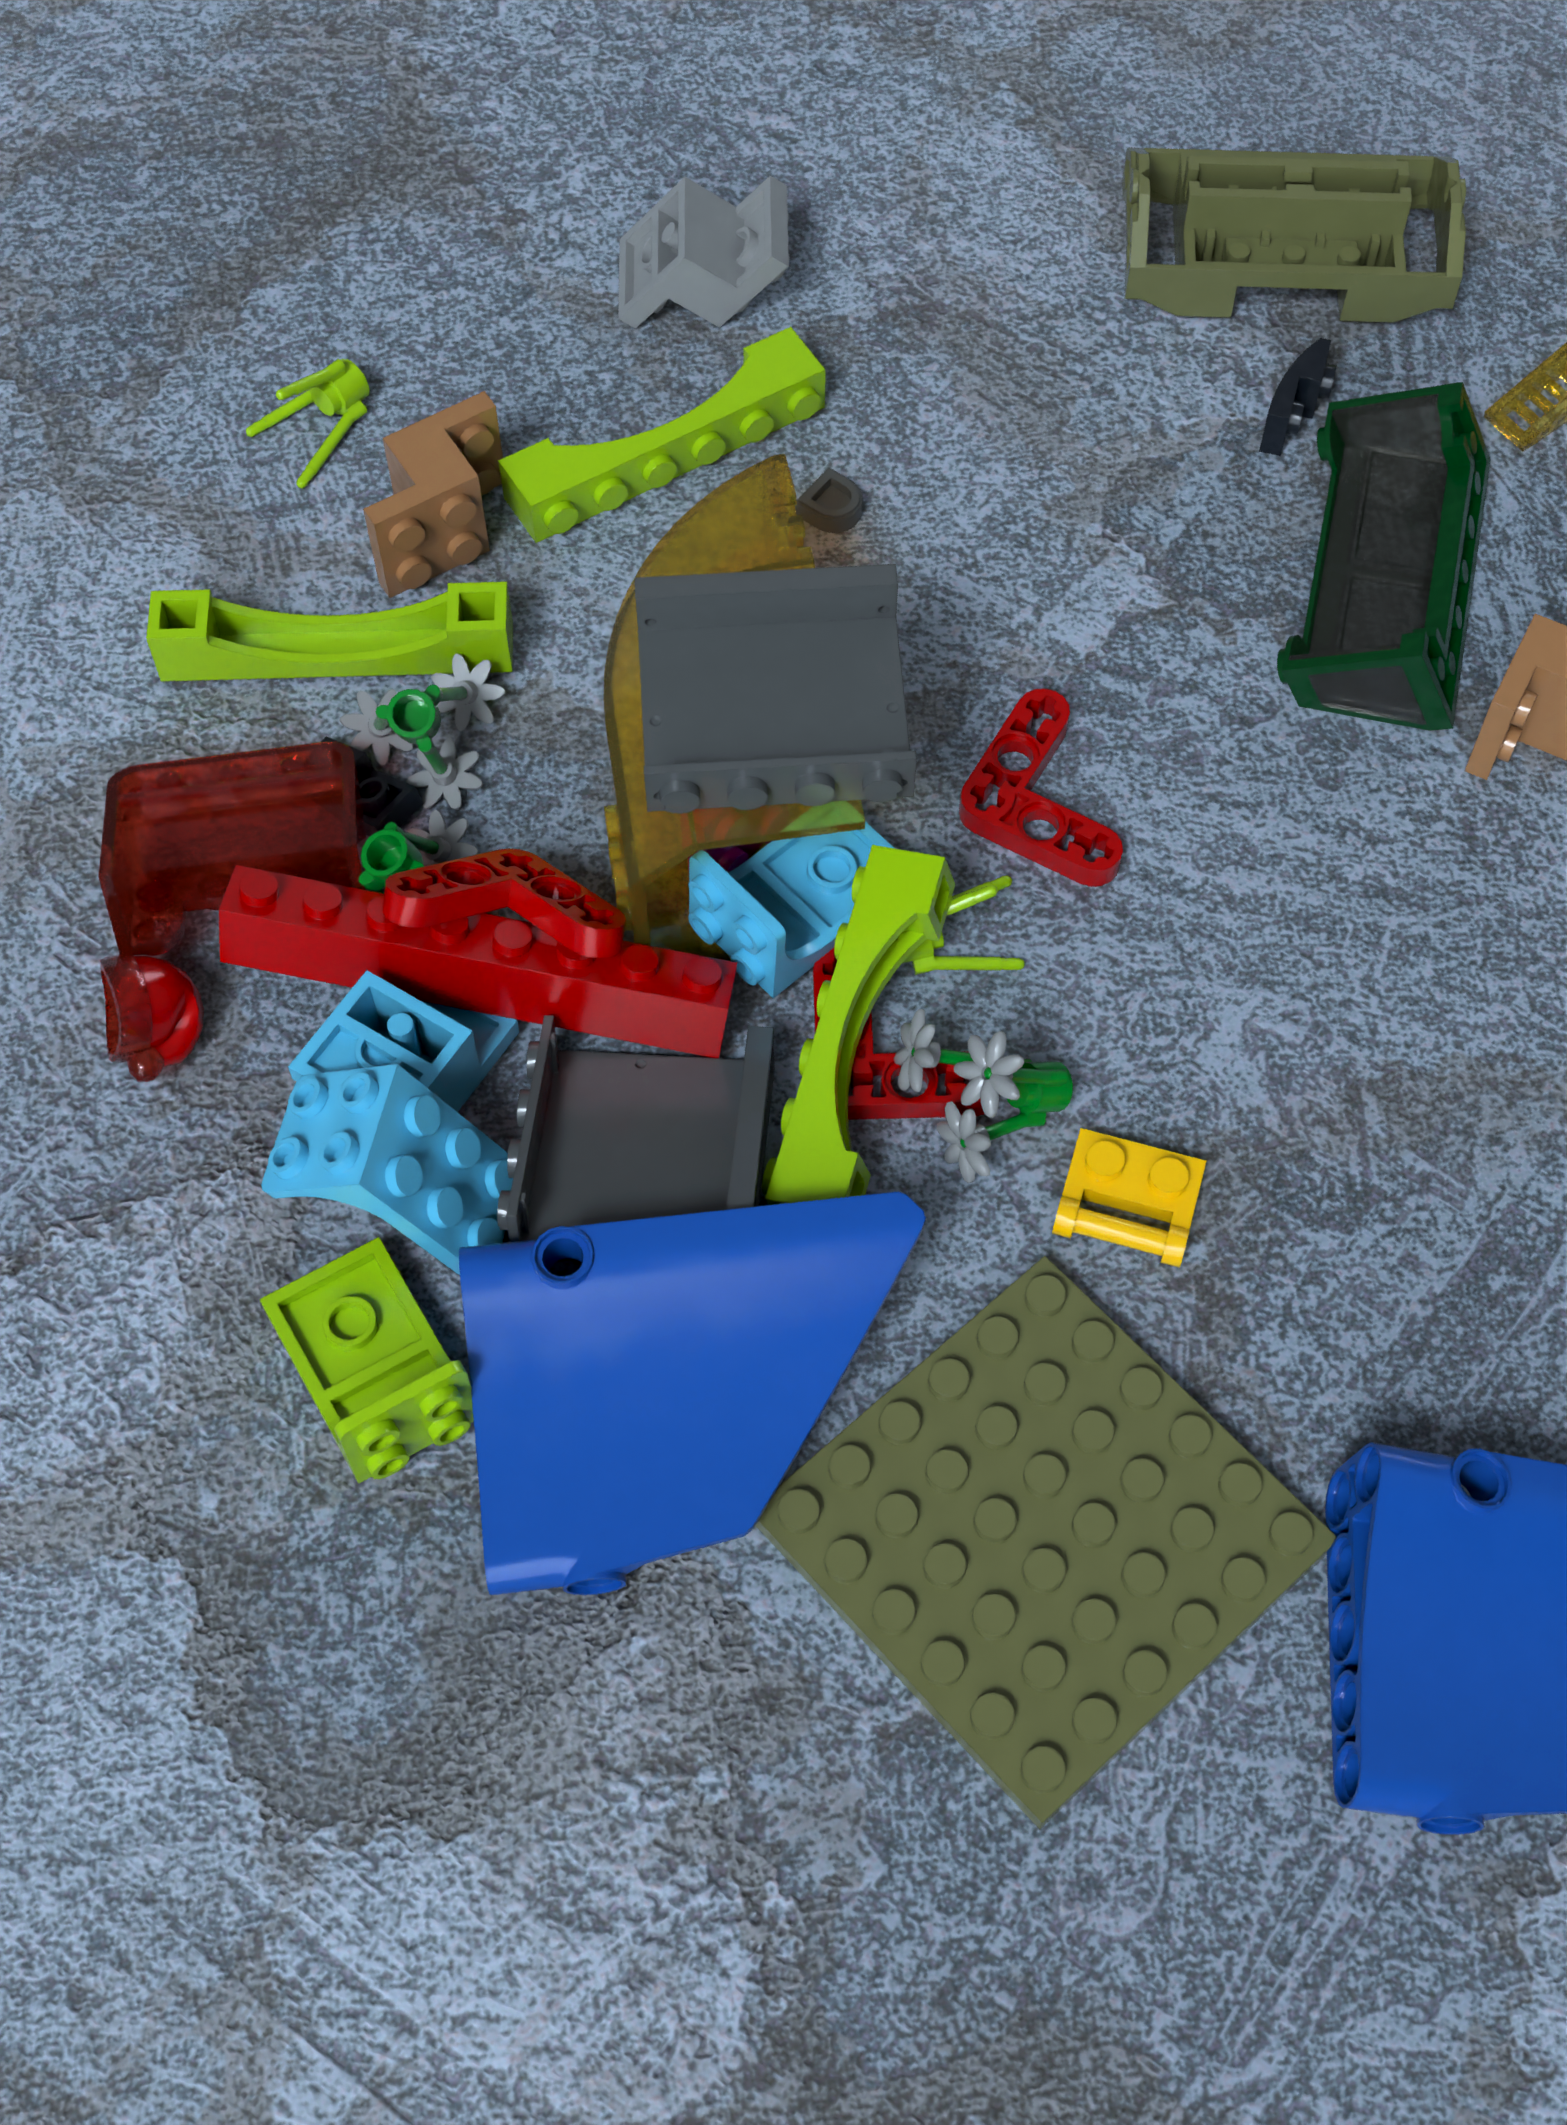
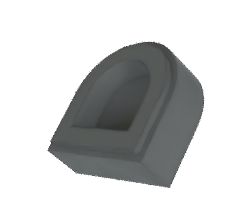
M828 467L795 501V515L824 532L840 533L853 528L861 518L862 492L853 481Z

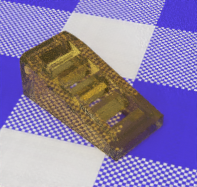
M1567 342L1484 412V418L1522 452L1567 422V391L1556 382L1561 378L1567 383ZM1546 389L1560 402L1554 405L1540 392ZM1528 400L1532 401L1545 414L1539 418L1524 403ZM1514 410L1531 426L1524 431L1507 414Z

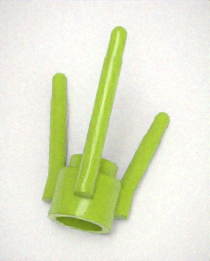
M337 359L326 368L277 390L276 397L279 400H285L294 395L302 394L248 426L246 434L249 437H253L313 402L320 411L328 416H332L335 413L343 415L297 479V486L301 489L305 488L323 466L351 425L367 413V408L361 402L370 392L366 377L350 360Z
M1004 875L952 896L947 916L996 896L999 890L1007 888L1012 884L1011 877ZM941 933L939 941L926 939L903 962L912 961L915 975L933 970H1021L1025 966V962L1021 958L934 956V949L944 947L943 933Z

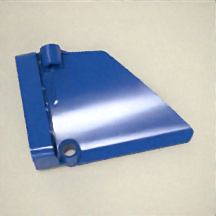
M889 1192L578 1226H559L548 1229L538 1239L460 1247L459 1272L470 1384L472 1388L484 1565L489 1595L545 1590L556 1587H563L566 1593L574 1595L609 1593L625 1587L626 1574L647 1563L744 1537L752 1531L828 1404L917 1243L926 1221L923 1210L908 1195L901 1192ZM573 1258L582 1262L579 1270L572 1275L561 1277L549 1273L552 1265L558 1260Z
M1373 1442L1366 1444L1334 1472L1328 1485L1325 1504L1326 1527L1337 1536L1327 1551L1333 1785L1338 1804L1346 1809L1401 1817H1416L1419 1829L1430 1833L1446 1835L1478 1832L1484 1828L1485 1820L1507 1816L1567 1814V1465L1489 1452L1483 1449H1468L1458 1456H1450ZM1461 1485H1463L1468 1490L1471 1497L1464 1491Z

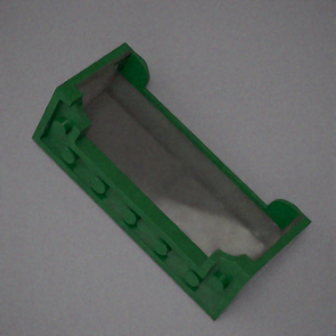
M1463 382L1330 402L1328 404L1325 427L1318 429L1317 448L1323 462L1328 461L1332 471L1303 638L1299 635L1290 636L1285 648L1279 650L1277 670L1280 681L1283 684H1288L1299 707L1428 731L1453 729L1491 461Z

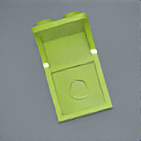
M379 1237L259 1299L358 1484L371 1477L373 1479H383L395 1474L408 1463L409 1456L433 1443L436 1446H442L457 1440L469 1430L471 1423L474 1422L472 1388L465 1368L461 1361H450Z

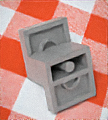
M770 175L735 207L687 177L680 180L620 238L618 319L636 329L652 313L661 311L668 299L719 328L737 312L744 311L759 292L771 282L779 280L789 267L787 185Z

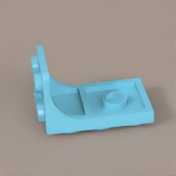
M831 801L815 807L747 861L730 872L725 871L707 852L699 850L689 858L688 919L690 925L705 943L710 945L716 943L731 957V962H737L736 972L746 983L752 986L758 984L772 998H775L810 970L815 962L834 948L837 931L843 922L849 923L854 907L851 894L854 875L859 866L866 867L872 845L894 847L844 801Z
M399 1064L302 1076L294 1085L289 1096L288 1106L268 1158V1165L261 1188L275 1199L317 1197L346 1203L370 1212L392 1225L460 1276V1247L503 1243L506 1230H500L498 1226V1200L501 1190H511L513 1178L508 1177V1153Z

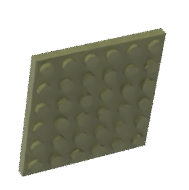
M1046 1256L1035 1263L779 1485L755 1525L1039 1829L1044 1827L1327 1555V1551L1337 1538L1331 1530Z

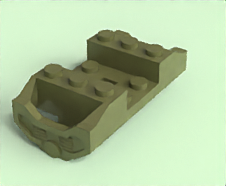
M1127 147L1122 177V194L1126 205L1125 299L1144 300L1175 316L1231 318L1237 287L1337 289L1339 321L1390 323L1436 308L1453 309L1463 277L1466 237L1465 217L1462 213L1466 197L1465 178H1460L1459 160L1447 156ZM1150 201L1173 205L1175 265L1147 264ZM1428 208L1433 211L1437 245L1436 272L1406 271L1403 234L1410 209Z

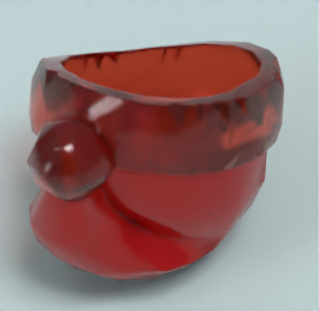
M131 954L107 956L99 961L105 994L106 1048L108 1058L111 1062L127 1063L130 1076L137 1082L153 1081L162 1072L163 1067L182 1063L197 1043L203 1028L204 1007L200 993L185 971L166 960L150 956H132Z

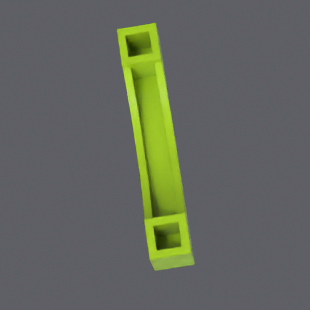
M790 326L743 348L744 364L727 384L701 405L666 424L630 437L595 444L553 445L550 439L546 438L498 460L503 497L535 543L552 535L564 533L584 520L604 511L613 510L623 502L648 490L665 486L672 479L702 465H709L717 461L721 456L749 443L758 442L768 434L791 423L811 417L817 411L825 408V368Z
M507 582L448 583L447 592L416 604L385 611L351 615H301L255 609L212 597L210 589L151 591L146 640L161 681L453 674L452 659L455 654H460L468 663L470 673L483 660L491 661L490 673L512 672L513 619Z
M872 845L866 867L859 866L856 870L852 883L851 894L854 907L849 923L843 922L840 925L835 939L834 955L837 963L831 981L825 980L822 983L818 994L817 1015L820 1018L814 1039H806L800 1053L799 1073L802 1078L796 1098L790 1097L787 1100L782 1112L781 1133L784 1135L778 1158H770L764 1171L762 1189L769 1205L866 1194L871 1174L859 1153L852 1152L849 1135L848 1093L852 1065L865 1023L888 981L908 956L926 939L940 940L955 888V882L945 857Z

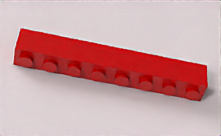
M240 865L235 866L219 907L220 962L351 988L368 970L423 1002L513 1018L543 1025L544 1015L554 1016V1023L557 1028L711 1058H719L737 962L624 940L619 954L607 958H592L579 955L568 949L531 922L486 913L429 927H405L389 921L383 915V893Z

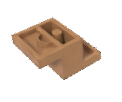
M485 391L382 438L394 495L364 508L363 511L378 581L389 599L408 589L418 588L429 579L459 565L468 564L478 556L490 551L481 495L489 493L495 487L502 484L498 460L503 459L496 405Z
M1536 613L1534 614L1491 702L1465 768V772L1485 780L1488 779L1497 758L1507 763L1509 762L1518 741L1567 761L1566 625Z

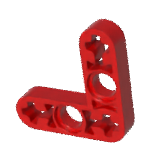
M1046 688L1034 689L1025 693L1020 698L963 785L959 804L960 820L971 832L1075 882L1090 887L1103 886L1110 883L1117 876L1120 868L1123 846L1117 833L1094 820L1031 791L1064 740L1070 717L1069 704L1064 696ZM1043 713L1052 716V719H1045L1037 730L1036 739L1030 735L1033 718L1038 719ZM1019 752L1027 756L1031 764L1021 771H1012L1003 767L998 759L1005 753ZM993 784L1000 788L997 805H990L985 811L976 808L977 803L984 804L993 792ZM1033 820H1043L1052 824L1057 833L1050 839L1037 840L1028 836L1023 827ZM1067 835L1074 836V841H1069L1067 851H1063ZM1094 849L1104 852V857L1099 856L1094 862L1084 859V855H1090Z
M498 849L390 875L385 881L383 915L389 921L405 927H429L509 907L575 953L592 958H607L617 955L621 951L626 925V917L619 909L539 856L520 849Z
M834 948L815 962L813 967L815 1032L820 1019L817 1015L819 990L825 980L831 981L837 963ZM872 1012L870 1013L863 1028L852 1065L850 1078L854 1089L853 1096H848V1120L945 1117L946 1103L950 1101L956 1105L961 1116L967 1109H973L976 1116L984 1115L981 1098L970 1106L962 1105L961 1095L967 1085L964 1083L965 1078L954 1072L953 1067L955 1065L938 1063L934 1068H923V1080L927 1085L925 1092L914 1098L898 1095L893 1090L891 1083L899 1076L901 1065L894 1062L893 1058L896 1053L873 1054ZM938 1074H946L944 1085L946 1086V1093L943 1096H937ZM873 1076H881V1097H873Z

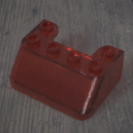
M319 742L140 764L124 768L115 773L109 779L106 789L98 877L120 957L137 955L157 956L168 952L184 936L186 912L204 909L219 910L236 865L367 890L359 883V876L365 871L361 862V852L366 842V832L353 750L339 742Z

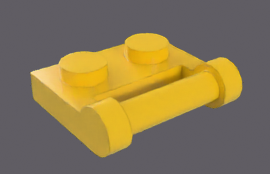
M1080 1128L1052 1234L1070 1239L1073 1233L1162 1256L1160 1263L1180 1268L1207 1161ZM1081 1200L1170 1223L1169 1230L1080 1208Z

